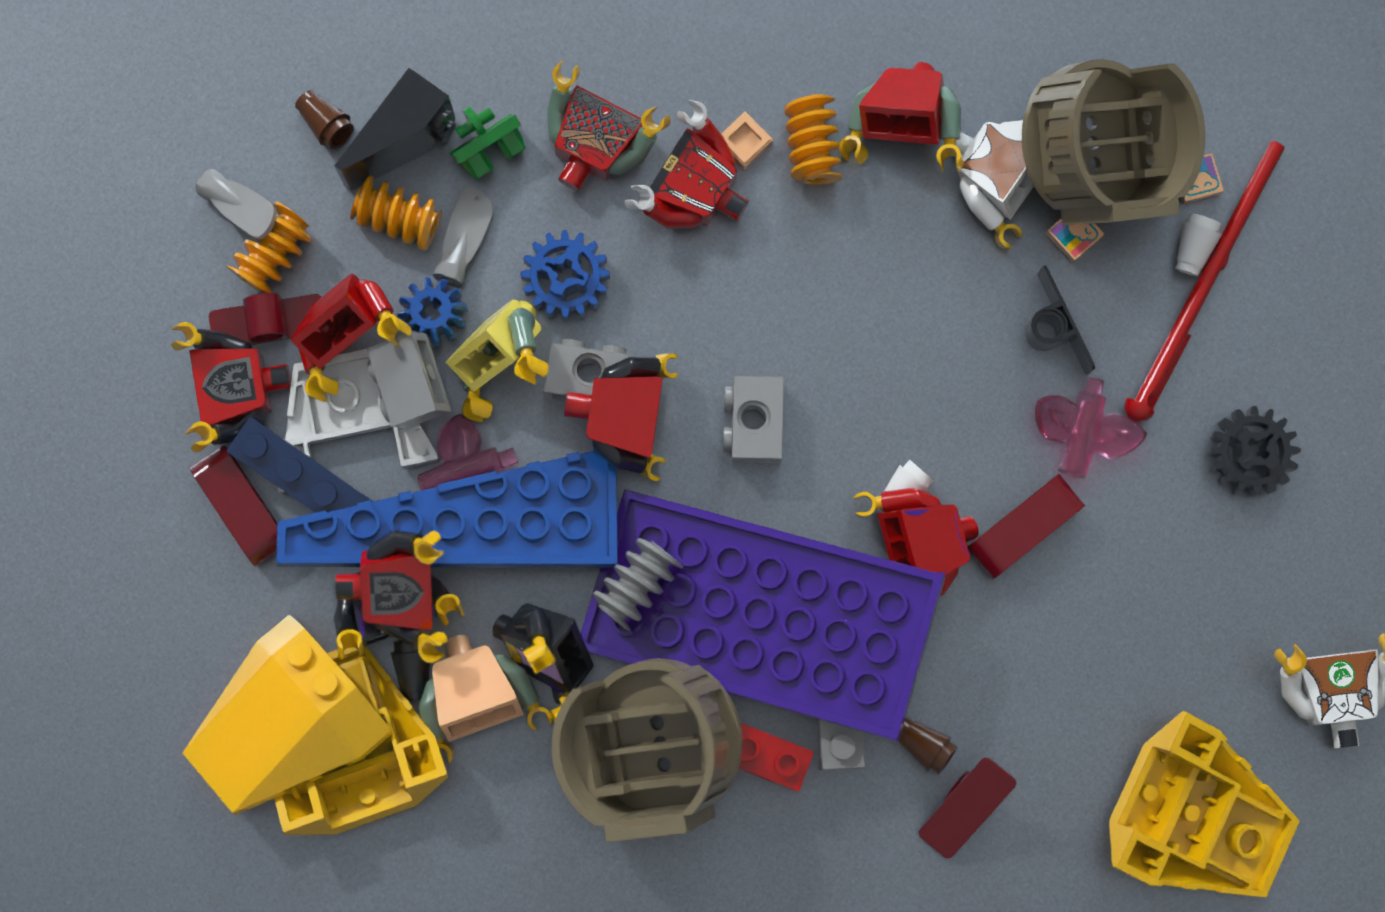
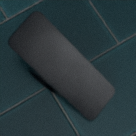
M1045 265L1038 272V278L1051 305L1036 312L1029 321L1025 330L1026 340L1031 347L1039 351L1052 350L1070 342L1085 374L1088 375L1095 369V364L1049 269ZM1037 322H1050L1055 327L1056 336L1054 338L1041 336L1037 330Z

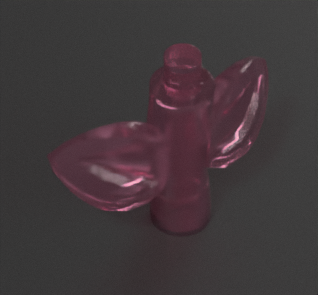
M1089 377L1085 391H1078L1076 403L1060 395H1049L1037 400L1035 420L1040 433L1050 441L1058 443L1068 442L1058 467V471L1063 474L1086 478L1095 451L1108 458L1121 457L1137 448L1147 436V432L1143 427L1131 418L1114 412L1104 414L1106 398L1101 395L1104 381L1101 379Z
M462 414L455 415L444 424L437 437L436 448L444 463L417 475L420 489H430L437 487V484L493 471L497 473L503 472L505 467L518 463L515 450L512 447L498 452L496 447L481 451L482 437L476 425Z

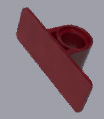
M277 293L251 295L243 299V306L211 311L209 313L210 330L225 332L250 342L251 345L291 339L310 307L321 296L319 294H310L282 299Z
M985 757L981 759L971 772L966 771L954 784L941 806L919 830L920 838L945 858H952L1017 785L1015 778L990 758Z

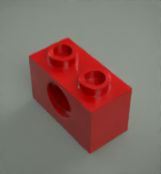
M741 723L743 747L739 770L799 792L814 751Z

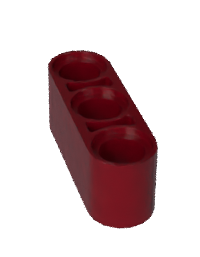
M223 445L189 469L246 557L254 566H257L277 553V521L234 456L226 451L228 448Z
M1058 474L968 546V550L988 575L995 579L1085 507V505L1062 476Z

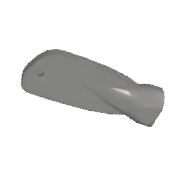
M214 169L206 170L196 182V192L199 196L212 201L214 206L228 220L253 238L261 240L272 230L277 216L276 207L260 194L237 182L226 180L220 172Z
M465 187L461 190L445 233L442 260L433 273V277L436 280L445 279L449 285L454 287L462 286L465 278V268L470 264L480 248L493 217L494 208L491 200L477 188Z

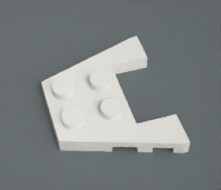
M367 349L339 354L325 365V369L322 371L323 375L336 380L339 385L336 395L325 393L326 402L306 394L305 385L310 374L305 373L302 362L294 364L287 410L286 441L312 458L311 444L391 428V424L386 421L381 412L380 401L382 396L379 386L373 381L368 371L367 364L370 358ZM420 424L408 429L393 427L400 464L403 469L439 461L437 452ZM278 487V492H279L280 494H285V493H286L285 491H283L282 489H280V488Z

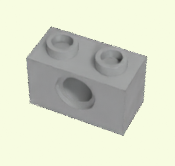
M562 339L561 344L551 343L548 373L543 391L545 398L566 401L567 392L592 395L593 382H585L578 376L582 366L594 364L603 372L606 367L633 355L626 354L627 350L625 348L613 345H603L602 350L585 348V342L573 339Z
M734 375L733 387H725L724 411H732V427H724L723 452H731V463H781L784 377ZM747 411L759 412L764 418V425L756 430L745 427L741 417Z

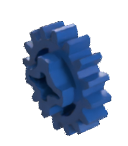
M562 230L560 240H555L551 233H547V244L545 246L537 242L532 244L536 254L535 257L524 255V264L530 267V270L520 272L521 280L531 282L523 288L525 296L536 294L532 302L533 307L537 310L546 305V314L549 318L554 316L556 310L562 312L564 321L569 320L570 311L576 310L580 318L585 317L584 306L588 304L590 307L597 309L599 305L595 295L607 294V287L600 283V281L610 279V271L600 269V267L607 263V257L605 254L595 256L598 243L593 241L585 246L583 233H579L575 240L569 239L567 230ZM565 250L564 254L555 258L548 257L555 252ZM582 256L590 263L593 277L581 269ZM566 268L572 269L573 278H567L564 283L559 282L557 272L564 273ZM538 274L542 275V278L549 280L551 284L548 295L539 285ZM577 292L583 294L576 299L565 301L566 297Z

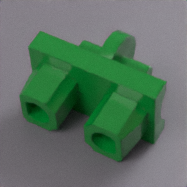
M468 106L462 110L467 121L455 128L461 139L472 132H475L476 136L450 151L449 154L455 163L462 164L474 179H478L494 168L483 151L492 143H497L506 159L513 157L526 148L522 136L517 129L521 126V123L515 114H509L485 129L483 125L495 118L492 110L487 108L476 115L473 109Z

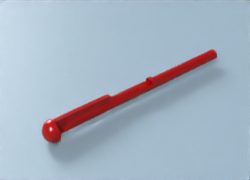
M1276 141L1269 143L1136 398H1126L1124 409L1126 415L1131 420L1144 422L1155 414L1153 408L1192 336L1188 332L1220 271L1225 269L1229 260V254L1285 149L1281 143Z

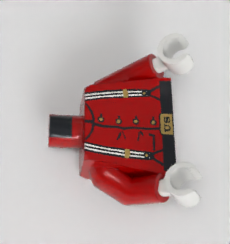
M688 100L689 104L694 108L693 117L690 119L685 112L678 111L677 118L681 123L693 125V131L688 128L685 130L650 187L647 185L631 186L632 189L639 193L640 201L638 203L632 199L625 200V206L630 210H643L646 216L668 229L695 228L699 224L708 226L717 210L738 221L748 206L749 200L731 190L737 179L736 160L723 135L711 120L706 118L707 109L705 105L698 101Z

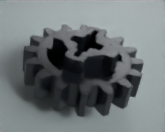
M1252 406L1247 410L1246 417L1240 409H1237L1231 413L1232 421L1223 418L1218 423L1223 432L1215 431L1209 437L1213 442L1217 443V446L1209 449L1207 455L1217 457L1218 460L1210 469L1212 472L1222 470L1225 475L1222 477L1220 484L1223 486L1230 481L1234 482L1235 494L1242 493L1246 487L1249 488L1251 497L1260 495L1261 487H1263L1267 494L1276 491L1275 482L1283 486L1290 481L1285 471L1293 472L1299 466L1290 460L1291 456L1301 452V448L1290 445V441L1297 436L1296 431L1286 433L1283 430L1288 421L1286 418L1278 422L1273 421L1274 410L1268 409L1262 416H1259L1257 406ZM1243 426H1258L1264 430L1262 432H1251L1247 427L1243 428ZM1263 441L1259 447L1260 450L1256 454L1257 457L1244 463V460L1249 456L1250 446ZM1275 442L1278 444L1279 458L1275 455ZM1228 445L1232 448V462L1228 455ZM1246 471H1256L1259 475L1264 474L1266 477L1251 478L1243 474Z

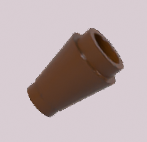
M312 90L303 93L296 101L295 108L300 112L321 145H328L331 149L342 146L351 137L354 126L350 122V116L319 95H316Z
M908 717L905 718L899 743L927 772L933 770L940 774L958 748L950 742L951 737L921 723L912 721Z

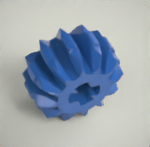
M426 277L423 281L425 289L420 291L414 283L408 286L411 294L414 296L413 299L406 296L400 297V305L407 310L399 312L397 317L408 323L411 331L425 333L428 338L431 336L434 347L439 348L442 343L440 336L443 334L451 342L456 340V335L451 329L452 326L459 329L465 328V320L457 315L464 314L468 311L466 303L457 302L462 296L458 288L447 292L448 281L441 279L435 289L433 288L431 278ZM430 305H433L434 309L437 308V305L440 306L438 308L439 318L432 320L431 316H428L426 320L427 314L425 309Z

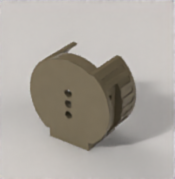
M1096 59L1066 65L1051 74V76L1043 77L1035 87L1027 103L1022 124V152L1027 172L1035 189L1044 201L1054 210L1061 209L1062 225L1119 222L1180 214L1178 198L1185 197L1192 188L1199 174L1205 151V121L1199 98L1187 76L1174 63L1130 69L1115 61ZM1088 117L1092 120L1091 129H1088L1086 126V119ZM1091 158H1093L1096 163L1094 170H1092L1089 166Z
M662 658L647 659L627 665L614 671L604 679L573 689L564 700L558 712L552 734V759L559 784L569 802L586 820L595 826L604 825L606 842L684 834L716 817L714 803L723 798L734 782L740 766L743 747L739 715L731 697L721 683L699 665L690 666L680 661ZM656 715L660 716L664 721L662 729L656 728L653 724V719ZM659 736L666 739L663 742H657ZM662 757L669 759L671 763L669 771L661 768L660 760Z

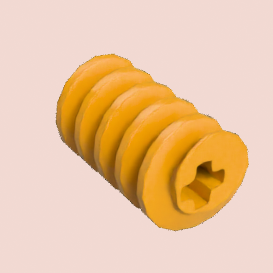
M820 94L804 96L789 102L784 108L785 115L790 118L786 122V130L792 135L788 138L787 143L793 149L789 154V162L796 165L791 169V178L804 184L821 185L834 183L843 178L840 173L830 172V168L841 164V158L829 156V152L840 147L839 142L827 140V136L838 132L837 126L826 125L825 121L836 117V111L824 109V105L835 100L832 96Z
M369 175L356 194L350 220L356 217L357 224L363 228L372 221V230L376 233L383 232L387 227L388 237L392 239L398 238L402 233L403 242L407 245L413 244L418 238V248L423 251L427 250L437 233L443 212L442 210L438 213L434 212V199L430 198L423 207H420L419 193L415 192L407 202L404 200L403 187L400 186L393 195H389V182L384 181L377 190L373 189L374 176Z
M278 201L273 205L276 207L279 217L276 216L270 233L265 238L259 240V243L248 239L244 241L243 245L249 255L238 252L233 255L239 268L226 265L237 277L255 290L263 293H272L266 282L267 278L279 282L282 280L276 269L278 265L289 269L292 267L286 256L288 252L301 256L302 251L296 243L297 240L308 243L312 242V238L306 230L309 225L300 216Z

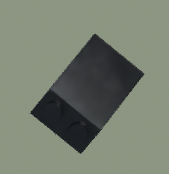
M408 68L334 165L344 186L353 191L361 187L369 175L374 176L375 180L432 151L438 142L441 144L445 143L456 127L454 123L456 117L449 95L411 68Z

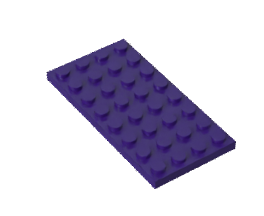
M624 489L617 511V564L628 568L631 567L625 554L629 551L640 555L642 552L637 546L636 540L641 538L656 543L684 567L678 568L669 565L668 568L674 577L673 581L670 582L659 578L658 582L664 592L661 595L650 591L647 592L653 603L651 608L639 604L636 606L642 619L640 621L630 618L625 619L632 630L631 632L605 613L593 596L595 590L609 594V590L604 583L606 577L616 581L620 580L614 568H600L581 630L582 638L589 653L626 664L662 658L680 661L690 666L699 665L711 673L721 683L727 693L899 742L945 581L944 575Z

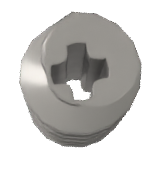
M641 538L636 540V544L642 553L639 555L627 551L625 554L631 567L628 568L618 564L614 567L620 580L616 581L607 577L604 579L609 594L596 590L593 593L599 607L629 632L632 630L625 619L630 618L636 621L642 619L636 606L639 604L651 608L653 605L647 592L650 591L659 595L664 592L658 579L673 581L674 577L668 568L669 565L678 568L684 567L656 543Z

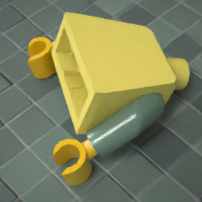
M512 299L484 321L445 362L463 380L464 391L468 392V396L462 406V414L466 418L482 423L483 418L488 419L491 416L493 403L490 400L481 398L480 391L484 390L485 383L517 359L514 371L519 378L535 385L536 374L542 377L547 375L548 364L533 356V353L536 351L534 338L542 329L535 319L537 316L536 310L529 302Z

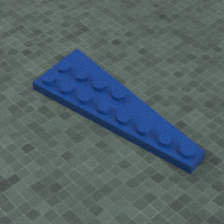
M594 450L580 454L575 452L566 454V457L542 463L536 461L528 463L524 467L499 473L493 471L437 484V487L412 493L407 491L387 499L374 502L368 500L344 509L326 512L325 510L278 521L277 567H360L361 553L369 549L372 543L391 531L399 530L422 534L424 537L432 531L440 534L441 539L431 546L435 550L444 551V554L431 564V568H614L617 565L616 468Z

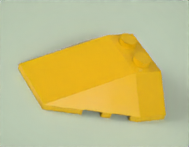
M288 615L255 643L183 751V755L234 815H237L285 794V790L305 781L311 783L323 777L322 774L344 764L350 766L361 761L392 735L393 731L356 685L308 631L293 617Z
M367 646L363 647V656H359L358 649L354 647L344 650L345 659L343 660L339 658L338 650L327 654L356 685L390 727L393 734L361 761L350 766L344 764L322 774L323 777L311 783L305 781L285 790V794L274 798L285 835H336L417 806L448 778L435 735L396 687Z
M1182 711L1143 744L1109 819L1112 866L1148 885L1173 886L1190 890L1201 889L1266 898L1300 820L1269 785L1262 783L1251 770L1252 766L1244 757H1240L1226 742L1228 739L1219 729Z

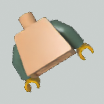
M456 635L447 640L445 648L449 658L436 662L432 666L433 678L426 682L419 704V713L422 721L435 735L439 748H443L447 752L449 763L454 758V748L449 742L524 715L522 708L526 707L528 710L526 722L532 730L537 731L536 727L532 724V716L535 712L543 711L548 722L552 723V715L549 710L539 706L537 702L540 697L526 670L504 654L493 655L489 646L483 645L472 649L467 635Z

